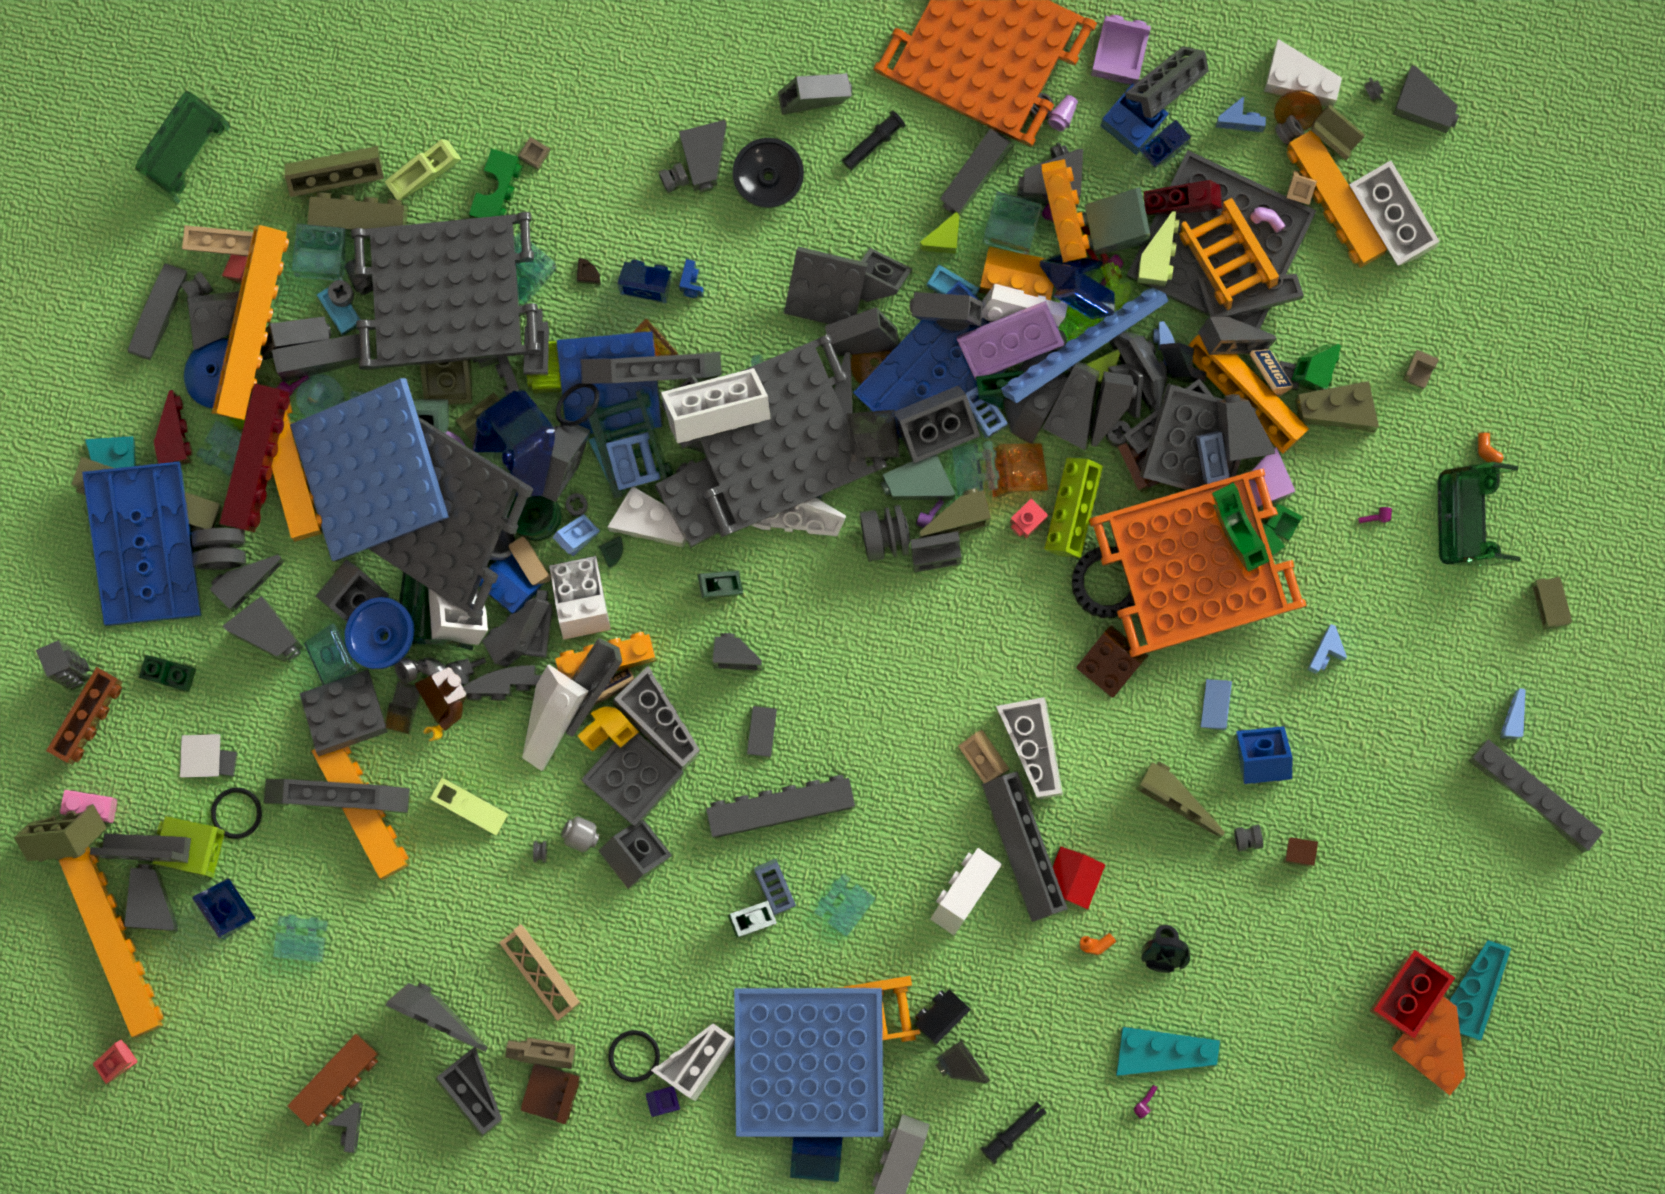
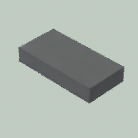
M753 706L747 755L771 757L777 709Z

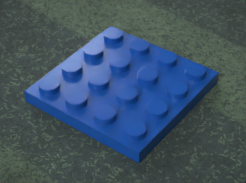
M653 331L557 340L562 395L572 386L581 383L580 359L655 356ZM658 381L593 384L599 391L598 406L586 421L578 424L590 429V434L662 427ZM586 387L579 388L564 400L566 420L576 421L590 410L595 396L592 389Z

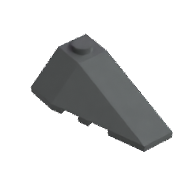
M419 982L415 986L408 983L387 1001L386 1006L426 1023L428 1026L447 1033V1035L485 1052L488 1048L439 996L430 993L432 988Z

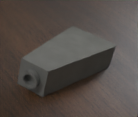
M990 129L941 196L940 200L944 202L943 207L952 214L956 211L963 213L1015 144L996 130Z
M355 334L274 349L272 354L277 374L283 381L289 382L307 375L312 376L359 364V360H361L360 336Z

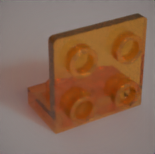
M1041 443L1002 444L987 450L993 497H1002L1013 492L1048 490Z

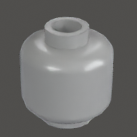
M575 817L572 820H567L561 837L564 838L566 846L580 852H585L590 847L594 848L596 846L599 834L596 833L597 828L593 822L581 817Z

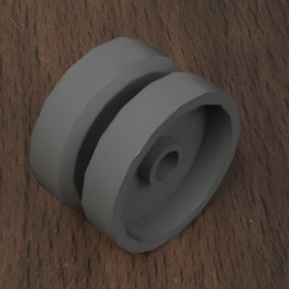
M212 528L197 530L191 533L192 546L200 549L192 555L193 568L225 570L240 568L246 565V552L236 549L245 544L244 530Z

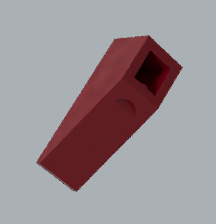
M1211 180L1143 191L1146 215L1171 214L1172 211H1175L1176 214L1197 213L1222 209L1221 185Z
M173 390L168 392L154 439V446L158 464L180 462L181 465L191 463L189 456L193 455L190 441L186 442L185 433L188 432L186 419L181 418L180 410H183V402L181 396H177Z

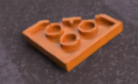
M1443 996L1417 1036L1413 1039L1403 1033L1391 1049L1448 1095H1451L1465 1078V1068L1457 1006Z

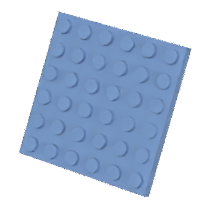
M406 378L398 379L290 424L309 488L314 497L313 501L317 514L321 515V527L332 561L341 560L449 518Z
M882 988L734 989L736 1137L884 1136Z

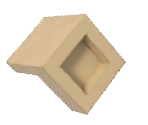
M1294 170L1286 198L1309 205L1317 180L1298 175L1299 172Z

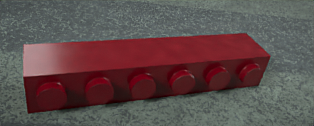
M254 383L219 524L255 532L259 526L261 506L264 504L267 496L265 491L267 482L272 476L271 466L273 458L278 452L277 442L279 434L282 433L284 428V414L290 404V392Z

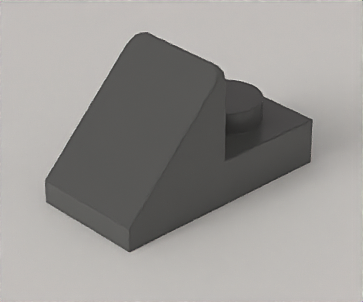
M363 1103L352 1104L328 1123V1125L347 1127V1130L343 1131L341 1136V1146H344V1152H357Z

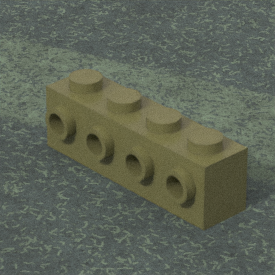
M378 146L285 164V179L290 197L384 179L383 164Z
M317 192V197H310L308 225L369 229L407 224L408 205H402V200L388 199L387 203H378V198L364 197V201H355V196L341 194L340 199L331 198V193Z

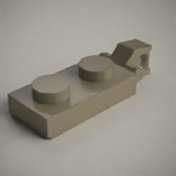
M527 1038V1041L521 1042L508 1040L506 1058L525 1063L572 1069L576 1045Z

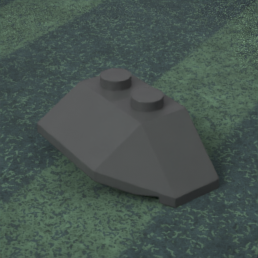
M1123 331L1109 342L1114 351L1119 350V359L1122 364L1130 363L1143 375L1142 399L1152 414L1160 407L1168 378L1166 375L1168 370L1163 361L1158 362L1154 355L1156 349L1150 340L1146 341L1144 336Z
M1053 352L1041 354L1024 361L1019 371L1024 370L1025 373L1031 366L1037 365ZM1075 364L1018 403L1008 398H1003L1012 434L1030 444L1034 442Z

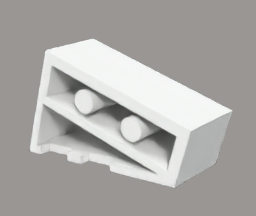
M1278 39L1274 47L1264 92L1323 106L1330 104L1334 107L1342 78Z
M977 848L974 854L970 852L961 863L964 869L961 873L958 871L954 873L948 882L952 887L948 892L942 891L936 900L939 906L930 918V920L952 935L956 934L1002 865L979 848Z

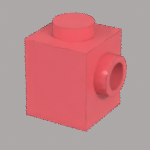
M1031 498L1011 517L1010 523L1012 525L1010 528L1019 537L1023 535L1027 539L1047 519L1048 514Z

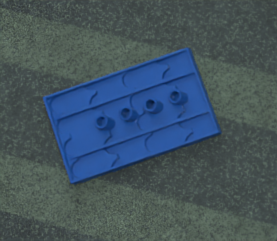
M960 280L946 293L967 295L980 300ZM982 317L981 326L969 325L962 331L946 333L933 325L937 321L921 320L853 393L880 419H885V423L890 421L892 423L891 427L897 428L892 412L955 386H959L965 393L977 387V382L957 341V336L991 323L990 321ZM1003 369L993 374L1004 373L1006 369ZM979 395L971 399L972 403L979 399Z
M170 462L82 472L104 625L114 626L202 616L196 571L192 563L193 547L181 463Z

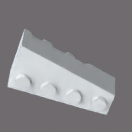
M1045 698L996 706L1037 798L1045 799L1063 795Z

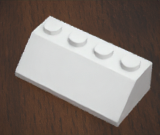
M1392 161L1385 163L1349 184L1397 266L1415 260L1438 247L1439 239Z
M754 368L661 392L669 425L677 443L687 442L692 439L771 419L768 396Z

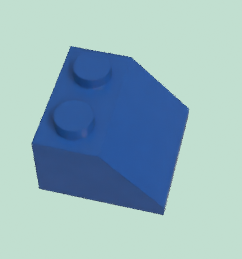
M513 554L507 559L497 560L489 568L498 574L496 583L492 584L488 595L511 614L521 610L524 604L532 599L537 590H540L545 584L532 585ZM481 579V582H480V584H479V588H481V585H482V583H483V579Z
M1284 726L1236 731L1240 770L1244 784L1292 779L1293 757Z

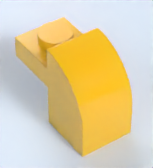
M602 707L591 713L595 721L586 726L577 736L593 752L609 737L621 748L639 731L618 709Z

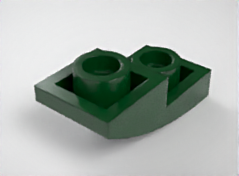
M145 655L139 678L189 692L196 669Z

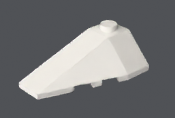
M813 498L751 526L763 530H770L773 527L784 528L786 532H793V529L806 530L809 534L838 536L846 515L821 500Z

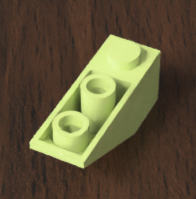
M1172 211L1142 253L1139 261L1137 283L1165 286L1167 280H1172L1173 266L1169 265L1170 256L1175 257L1176 243L1172 242L1173 233L1177 234L1179 228V219H1175V211Z
M441 778L430 798L433 802L496 836L508 816L507 813Z

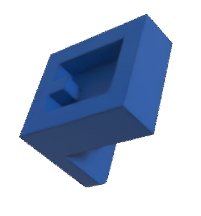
M688 259L685 261L679 285L680 292H684L683 295L690 298L703 297L704 288L692 285V282H697L699 269H696L695 261Z

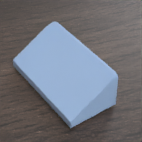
M1206 679L1201 719L1202 728L1226 730L1232 681Z

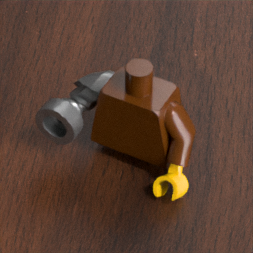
M425 657L424 659H419V661L403 658L395 664V672L403 683L415 680L418 672L429 675V677L416 682L415 686L434 719L439 723L437 726L425 728L423 733L428 734L433 731V737L429 741L439 740L443 735V730L447 731L462 717L463 702L467 696L461 685V678L453 672L452 668H446L444 664L434 658Z

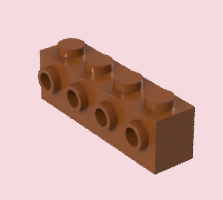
M96 667L46 751L70 765H73L75 762L78 763L84 755L85 750L83 748L87 741L90 742L97 733V724L108 715L110 711L108 706L112 699L116 700L120 695L123 682Z
M355 1034L287 1106L307 1126H313V1124L318 1126L327 1117L325 1112L331 1106L335 1108L344 1099L342 1094L348 1088L352 1090L362 1080L359 1076L365 1070L369 1072L379 1062L376 1058L380 1054L361 1035Z

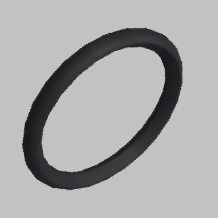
M579 383L569 388L557 403V420L564 426H576L586 421L594 413L599 403V391L596 386ZM586 387L592 389L595 396L590 410L576 421H565L560 413L564 400L579 388Z
M244 788L227 789L220 793L212 804V823L214 827L222 829L216 819V809L223 797L238 792L249 796L255 803L257 816L253 826L240 834H232L225 831V837L232 839L247 837L260 824L262 817L260 802L252 792Z
M626 1031L617 1036L612 1042L608 1054L609 1064L613 1072L625 1081L641 1082L653 1075L654 1072L651 1070L659 1065L660 1050L658 1044L649 1034L643 1031ZM631 1035L646 1038L652 1044L655 1051V1061L652 1068L646 1074L639 1077H629L622 1074L614 1063L613 1055L616 1045L620 1040Z

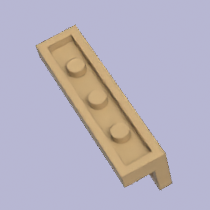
M185 225L182 249L248 256L253 232Z
M522 924L499 942L557 1021L581 1004ZM518 936L523 943L522 953L512 952L507 943ZM526 948L531 954H525ZM515 955L522 956L521 963ZM525 957H532L537 961V973L526 971L524 968ZM542 968L546 974L540 973V969ZM530 975H536L535 982ZM539 976L549 977L553 983L551 992L540 990L538 987ZM555 987L560 993H555ZM544 994L551 995L550 1002ZM554 995L564 997L569 1004L559 1014L553 1007Z

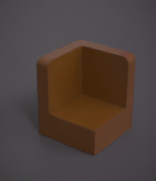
M1290 837L1283 863L1306 867L1315 866L1318 842Z

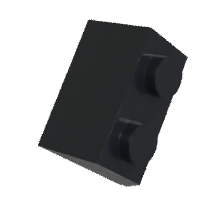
M950 989L946 993L941 990L932 999L935 1004L929 1010L924 1007L915 1016L918 1021L914 1025L934 1045L971 1010Z

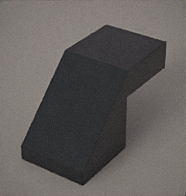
M1182 343L1160 344L1161 353L1172 378L1186 383L1195 382L1198 379L1202 382L1206 381V372L1192 367L1194 348Z

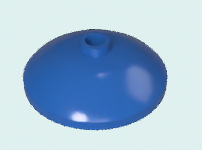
M220 338L194 350L190 354L184 369V382L189 395L200 405L213 409L228 339ZM214 366V367H215L214 372H213V373H210V372H209L210 368Z
M385 597L369 599L360 604L350 615L345 628V644L349 654L357 663L370 669H385L398 663L409 651L414 637V624L408 610L399 602ZM388 633V638L383 640V636Z

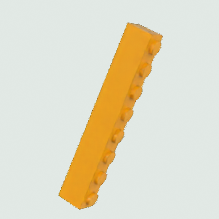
M262 225L254 226L212 414L237 420H245L250 394L253 391L254 383L257 384V379L254 378L256 369L259 370L262 363V355H259L261 346H264L267 341L266 324L271 321L273 309L270 308L272 299L276 298L278 292V285H275L277 275L280 276L283 270L284 263L281 262L282 253L287 251L289 239L286 238L287 232Z
M87 847L85 849L86 852L80 857H65L60 859L59 862L131 1037L136 1038L162 1027L161 1020L164 1019L160 1007H155L152 997L155 995L149 983L146 984L142 976L145 974L144 967L140 961L135 959L133 953L136 952V948L131 938L127 939L124 930L127 929L122 916L118 917L115 908L118 905L112 893H108L106 889L108 880L103 871L99 872L96 864L99 862L97 856L90 855V847Z

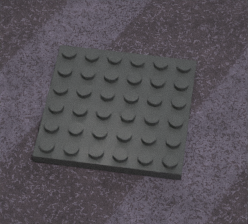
M1187 150L1170 187L1211 180L1221 185L1222 208L1224 201L1230 198L1234 200L1278 274H1286L1316 210L1295 200L1288 199L1285 195ZM1258 207L1272 209L1286 227L1276 233L1268 222L1261 221L1255 224L1251 220L1250 215ZM1222 209L1176 214L1175 219H1179V228L1177 234L1173 233L1172 242L1176 243L1175 257L1170 256L1169 264L1173 266L1172 280H1167L1165 286L1140 284L1148 288L1154 287L1166 293L1167 297L1209 316L1197 281L1198 277L1207 278L1189 246H1185L1182 243L1179 233H1181V223L1186 221L1192 230L1220 216ZM1158 214L1155 216L1149 228L1151 240L1170 214ZM1225 223L1196 239L1202 249H1205L1232 235L1234 230L1230 224L1227 225ZM1236 243L1208 257L1214 269L1245 254L1244 251L1246 250L1242 243ZM1149 244L1140 247L1126 276L1127 278L1137 282L1140 257ZM1247 263L1223 276L1240 278L1254 275L1257 268L1254 263ZM1270 308L1237 316L1233 319L1260 329Z

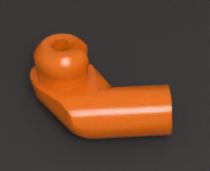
M1478 433L1479 456L1488 464H1501L1503 454L1490 446V433Z
M1110 933L1100 940L1083 936L1079 941L1082 951L1094 955L1102 954L1116 943L1115 938Z

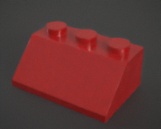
M1415 949L1411 950L1369 1011L1414 1039L1455 977Z

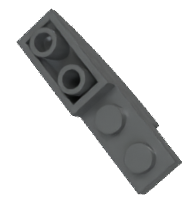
M535 665L509 667L483 675L465 685L463 689L466 692L467 700H481V696H491V700L504 701L506 696L512 697V687H516V691H530V687H536L542 675H536Z

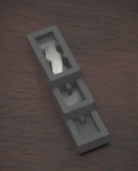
M164 264L136 326L128 353L151 360L169 325V317L178 301L181 284L187 278L186 270Z

